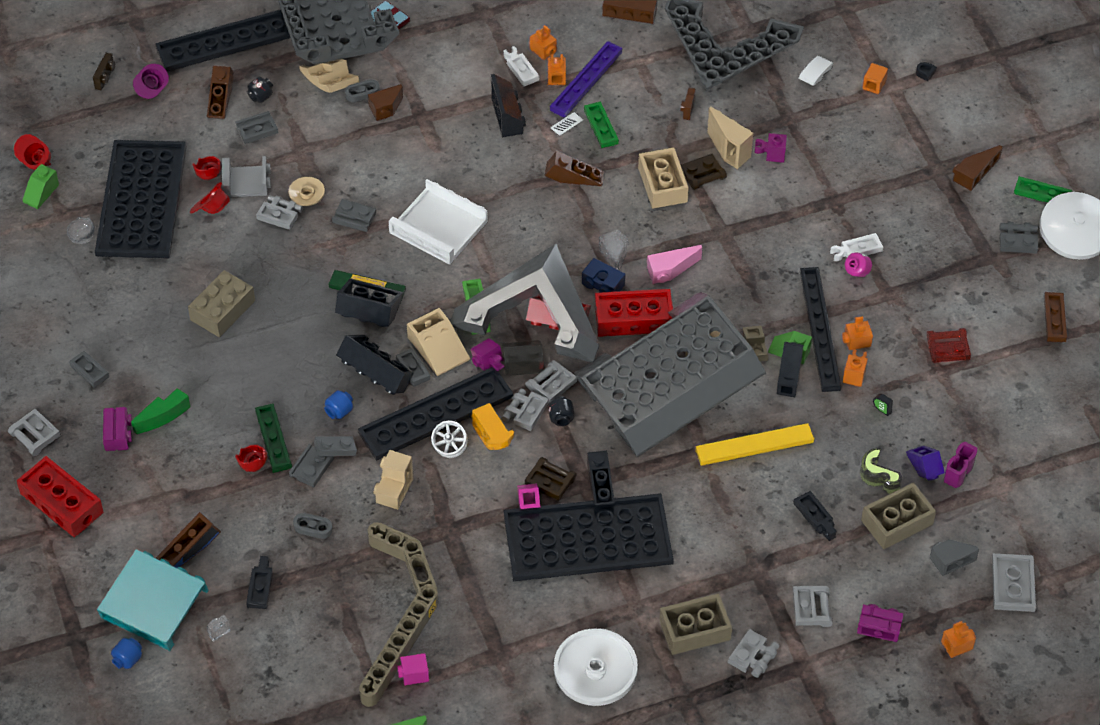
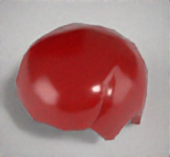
M215 156L198 158L197 164L193 163V167L199 178L211 180L221 172L222 163Z
M249 445L241 448L239 455H235L241 469L247 472H256L264 466L267 460V453L259 445Z

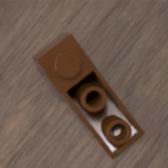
M213 65L207 118L225 119L233 85L234 72L231 67Z
M556 151L546 163L545 176L560 183L602 186L604 171Z

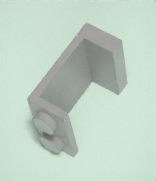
M262 156V166L231 167L230 158H222V190L228 197L267 196V188H271L270 177H267V174H271L270 163H267L266 156Z

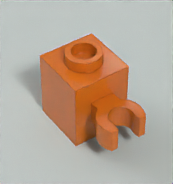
M546 25L530 36V50L543 60L557 52V39L550 35V29Z
M551 54L548 58V85H566V57L563 54H560V57H554Z
M863 316L856 317L855 323L846 324L845 332L842 333L844 344L847 343L849 350L871 347L873 334L869 322L863 321Z
M854 349L852 355L849 354L843 383L861 387L866 372L867 352H864L863 356L859 357L856 355L857 350Z
M960 621L955 623L953 628L943 632L941 642L950 657L953 658L973 650L976 636L966 623Z

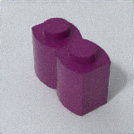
M963 442L958 446L955 456L947 463L944 483L954 488H958L963 484L966 474L974 467L977 447L967 442Z

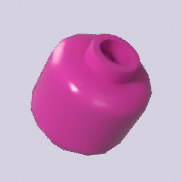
M851 253L845 260V269L851 276L865 277L872 269V261L866 254Z

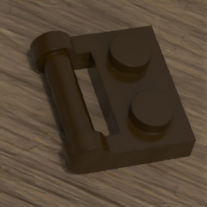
M713 154L681 164L684 177L693 190L706 183L727 178L725 169L721 168Z
M541 457L526 477L525 485L537 484L540 492L559 501L570 484L574 482L577 473L573 471L568 472L548 462V459ZM543 469H546V470H548V471H550V472H552V473H555V474H557V475H559V476H561V477H563V478H565V479L563 480V479H561V478H559V477H557V476H555V475H553V474H551V473H549V472H547V471H545V470H543Z

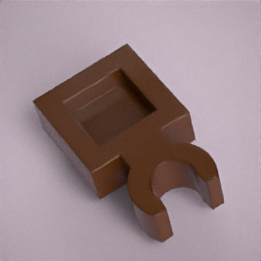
M689 87L686 99L681 103L680 111L683 112V119L690 120L696 88Z

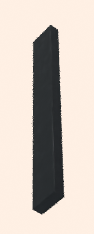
M819 267L800 268V277L821 391H841V382Z

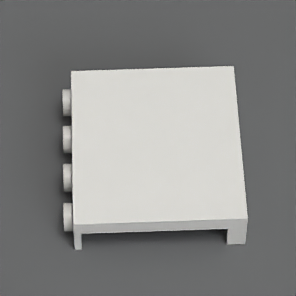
M426 179L425 190L398 219L392 217L389 220V233L450 265L488 222L487 210L469 201L467 198L455 194L452 190H447L438 183Z

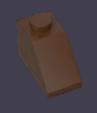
M401 84L368 94L369 108L376 121L393 116L403 99Z

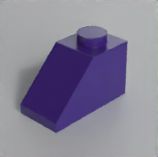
M923 445L906 451L909 460L920 477L927 480H935L939 478L938 475L945 473L939 450Z

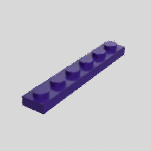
M607 41L550 105V111L565 118L622 54V48Z

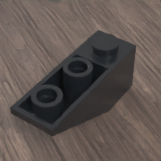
M784 342L777 395L796 397L804 345Z
M607 450L587 452V469L595 506L615 505Z

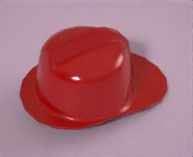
M25 134L17 139L14 145V153L17 159L32 170H36L41 164L44 166L51 165V152L40 139L31 134Z
M219 182L206 196L199 200L189 213L192 214L202 209L210 214H215L223 210L230 201V198L222 190V182Z

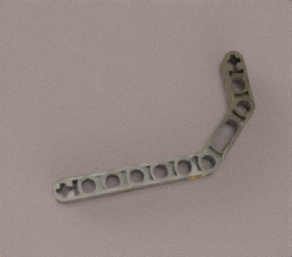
M378 522L372 523L368 527L370 546L405 561L417 595L360 684L361 703L367 707H372L378 703L398 671L397 666L401 665L400 657L407 656L438 606L437 587L420 541ZM420 566L425 570L426 581L421 582L417 579L414 571L415 567Z

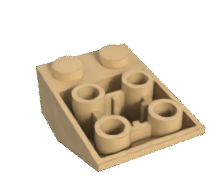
M710 107L707 132L722 159L736 169H739L751 158L753 133L735 120L722 114V112Z
M440 308L407 324L408 339L437 376L470 360L451 322Z

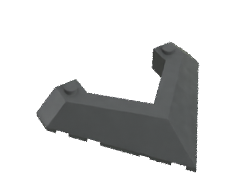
M667 0L665 5V11L706 90L799 42L804 26L770 18L766 31L760 33L758 37L753 39L747 38L737 42L736 46L722 49L719 44H716L708 28L701 22L703 2L696 0Z
M554 244L456 307L450 320L453 328L486 335L491 319L498 316V313L506 309L510 310L529 297L533 298L539 295L559 328L555 342L557 354L594 363L599 349V343L557 244Z

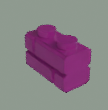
M116 407V409L104 408L103 445L106 451L127 450L129 442H132V431L129 430V426H132V415L128 414L126 407Z
M863 604L857 633L898 642L904 613H900L893 608L888 610L882 609L875 604Z

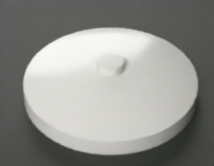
M1080 192L1063 193L1051 199L1044 207L1040 217V232L1046 244L1056 253L1070 259H1089L1099 255L1100 200Z
M586 629L569 636L560 645L554 659V674L557 684L568 697L585 705L599 706L613 703L630 691L636 680L638 664L632 646L623 637L605 629Z

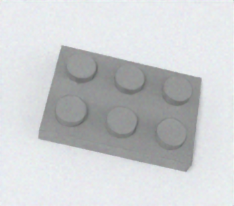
M993 553L994 610L1035 612L1034 556Z

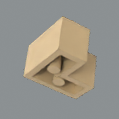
M389 450L387 456H384L381 460V481L375 485L374 494L376 495V503L398 510L413 481L412 457Z

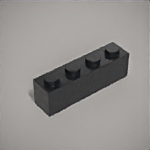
M345 335L336 356L342 359V363L356 368V372L364 376L367 375L371 378V382L385 387V391L392 395L405 392L414 374L399 361L391 360L389 353L378 350L380 346L374 342H368L369 338L366 335Z

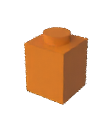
M871 63L864 76L862 89L879 95L887 80L888 68Z

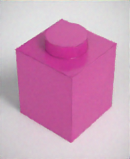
M537 484L517 485L520 509L540 507Z
M425 653L400 657L401 665H398L397 668L399 678H403L404 685L429 682Z

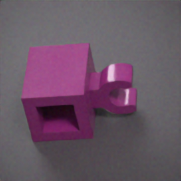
M769 133L768 142L756 139L754 153L761 154L767 152L766 161L784 163L787 135Z
M490 338L471 348L473 356L471 359L476 367H480L484 371L491 367H494L497 371L504 368V365L501 364L504 360L500 345Z

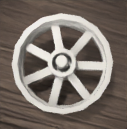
M443 421L432 432V444L437 453L443 457H457L467 448V434L457 422ZM449 426L458 427L453 433H450ZM446 427L447 433L442 434L441 432H439L441 429ZM460 430L463 432L464 438H454ZM439 435L444 440L436 443V436ZM463 442L462 446L458 449L455 443ZM446 443L444 452L438 449V446ZM453 446L456 451L448 453L449 447Z

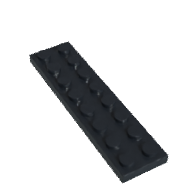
M277 10L155 43L162 65L168 72L290 39V35L282 11Z
M491 367L358 428V433L377 461L384 456L386 457L389 450L397 452L431 436L435 427L441 422H462L472 417V410L488 403L492 407L511 399L513 392L500 373L494 367Z

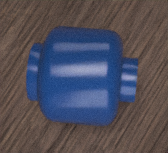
M337 390L325 400L324 410L330 418L342 419L352 411L353 398L348 392Z
M133 638L121 639L111 650L113 664L120 669L122 667L126 669L132 668L142 657L141 645Z

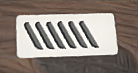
M573 112L553 125L551 129L558 135H562L583 121V119Z

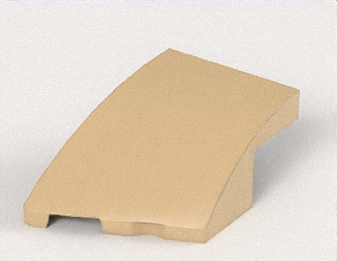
M344 59L316 64L311 67L299 66L300 71L310 82L328 93L359 82L357 75L349 74L347 62Z

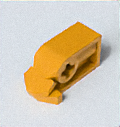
M490 403L472 410V426L487 449L499 450L510 445L514 437V431L506 429Z

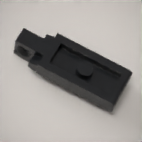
M811 491L793 500V504L819 534L823 533L828 541L836 538L837 531L834 528L833 517Z
M260 556L259 566L252 568L246 601L247 608L267 609L273 576V569L269 567L268 556Z

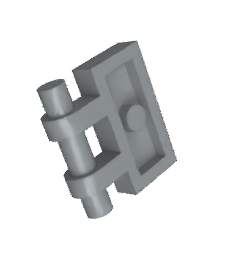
M269 195L267 202L262 204L256 217L258 220L290 230L298 218L297 212L301 213L303 206L296 204L292 200H283L280 196L274 197Z
M520 389L518 393L513 395L511 404L504 409L502 420L508 422L510 418L515 417V425L531 431L549 404V399L534 392H531L527 397L525 396L526 391ZM518 405H523L521 409H517Z
M749 629L728 658V663L745 673L751 667L754 669L752 675L758 678L767 669L769 661L777 655V650L780 646L776 642H772L770 646H765L767 638ZM759 653L763 655L761 660H756Z

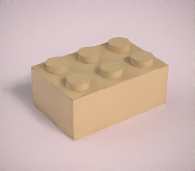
M674 148L639 154L638 169L652 209L688 202V185Z

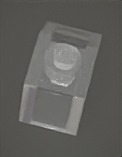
M618 229L599 236V250L609 265L620 271L627 255L629 242L627 237L622 235Z

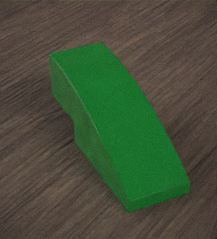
M177 388L165 400L157 397L131 421L133 432L136 435L148 432L173 421L191 407L189 396Z

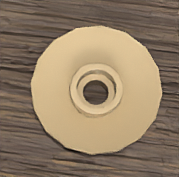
M302 177L292 182L289 186L288 194L290 199L296 202V204L309 206L321 201L324 197L325 188L323 183L316 178Z

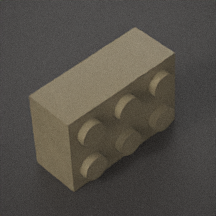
M223 270L188 306L190 320L220 338L255 302L254 288Z
M911 483L863 507L861 521L884 550L932 526L936 511L917 486Z
M719 593L660 608L659 622L672 655L731 640L732 626Z

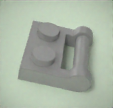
M552 360L548 363V367L535 378L529 379L525 385L530 391L548 398L550 403L577 382V377L557 361ZM552 372H556L543 384L539 385V383L542 382L546 377H548Z
M36 409L32 410L8 429V433L21 441L29 449V453L32 456H37L44 447L60 437V432ZM25 428L38 441L33 443L21 430Z
M793 586L796 626H832L828 596L830 595L829 587ZM814 595L820 597L822 616H816Z

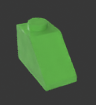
M41 164L30 176L23 197V203L39 209L59 186L56 170Z
M791 331L774 337L768 353L782 357L784 342H794L804 345L801 364L805 363L811 349L812 336Z

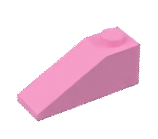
M697 245L648 255L647 269L652 283L671 281L700 261L702 246Z

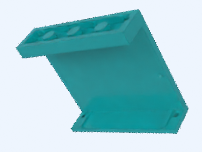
M136 549L97 608V611L102 619L171 651L174 646L172 636L201 590L206 593L209 590L205 583L206 581L202 577L189 575L181 567L175 568L164 559L158 560L149 552H141Z

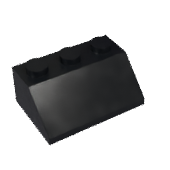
M491 74V99L502 137L523 134V127L526 126L525 117L521 116V103H517V90L513 89L511 82L496 74Z
M350 278L337 293L335 313L341 314L343 317H353L362 322L375 323L380 327H389L395 319L403 292Z

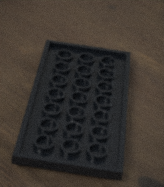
M114 140L95 246V256L170 258L187 147L186 142Z
M662 494L614 498L615 505L595 506L594 500L545 505L537 508L503 510L513 582L673 565L674 559Z

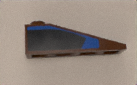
M199 512L156 559H164L175 568L181 567L205 549L221 531Z

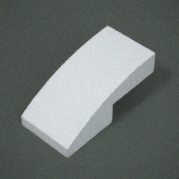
M817 56L805 67L799 75V79L814 86L822 80L823 74L832 68L833 63Z

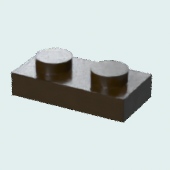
M105 52L93 75L96 90L102 91L104 85L108 83L110 73L115 69L112 53Z

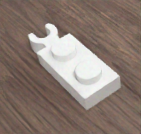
M514 46L512 47V53L504 50L507 65L523 87L539 81V75L523 53L518 55L517 49Z
M874 233L841 243V247L832 246L830 253H838L834 255V261H840L843 257L847 258L848 255L855 252L866 255L882 252L883 246L877 234Z

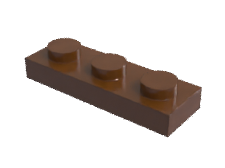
M1045 292L1044 309L1047 342H1066L1064 293Z

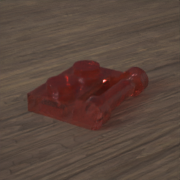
M959 328L956 331H927V341L932 363L970 360L971 353L966 328ZM959 338V340H960V341L935 342V340H937V339Z

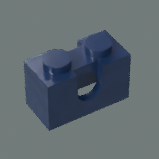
M593 258L582 271V285L592 290L595 288L599 290V293L620 292L625 286L626 274Z

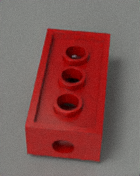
M657 289L595 293L597 336L649 334L673 319L669 314V311L673 309L671 290Z
M47 456L16 480L20 494L74 538L104 513L101 499Z

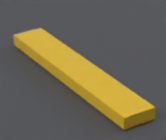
M807 423L696 446V453L702 466L814 443V437Z

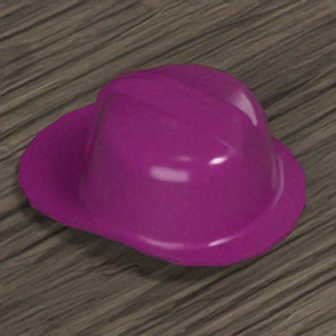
M148 64L135 76L133 80L134 91L142 98L151 99L156 97L167 85L168 73L159 64Z

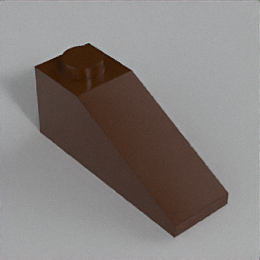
M998 145L969 156L960 164L957 163L953 169V181L972 191L999 161L1003 147Z

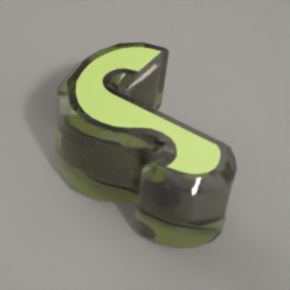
M881 448L868 450L862 458L860 470L862 480L871 486L884 485L883 491L888 494L899 490L902 483L901 473L877 464Z

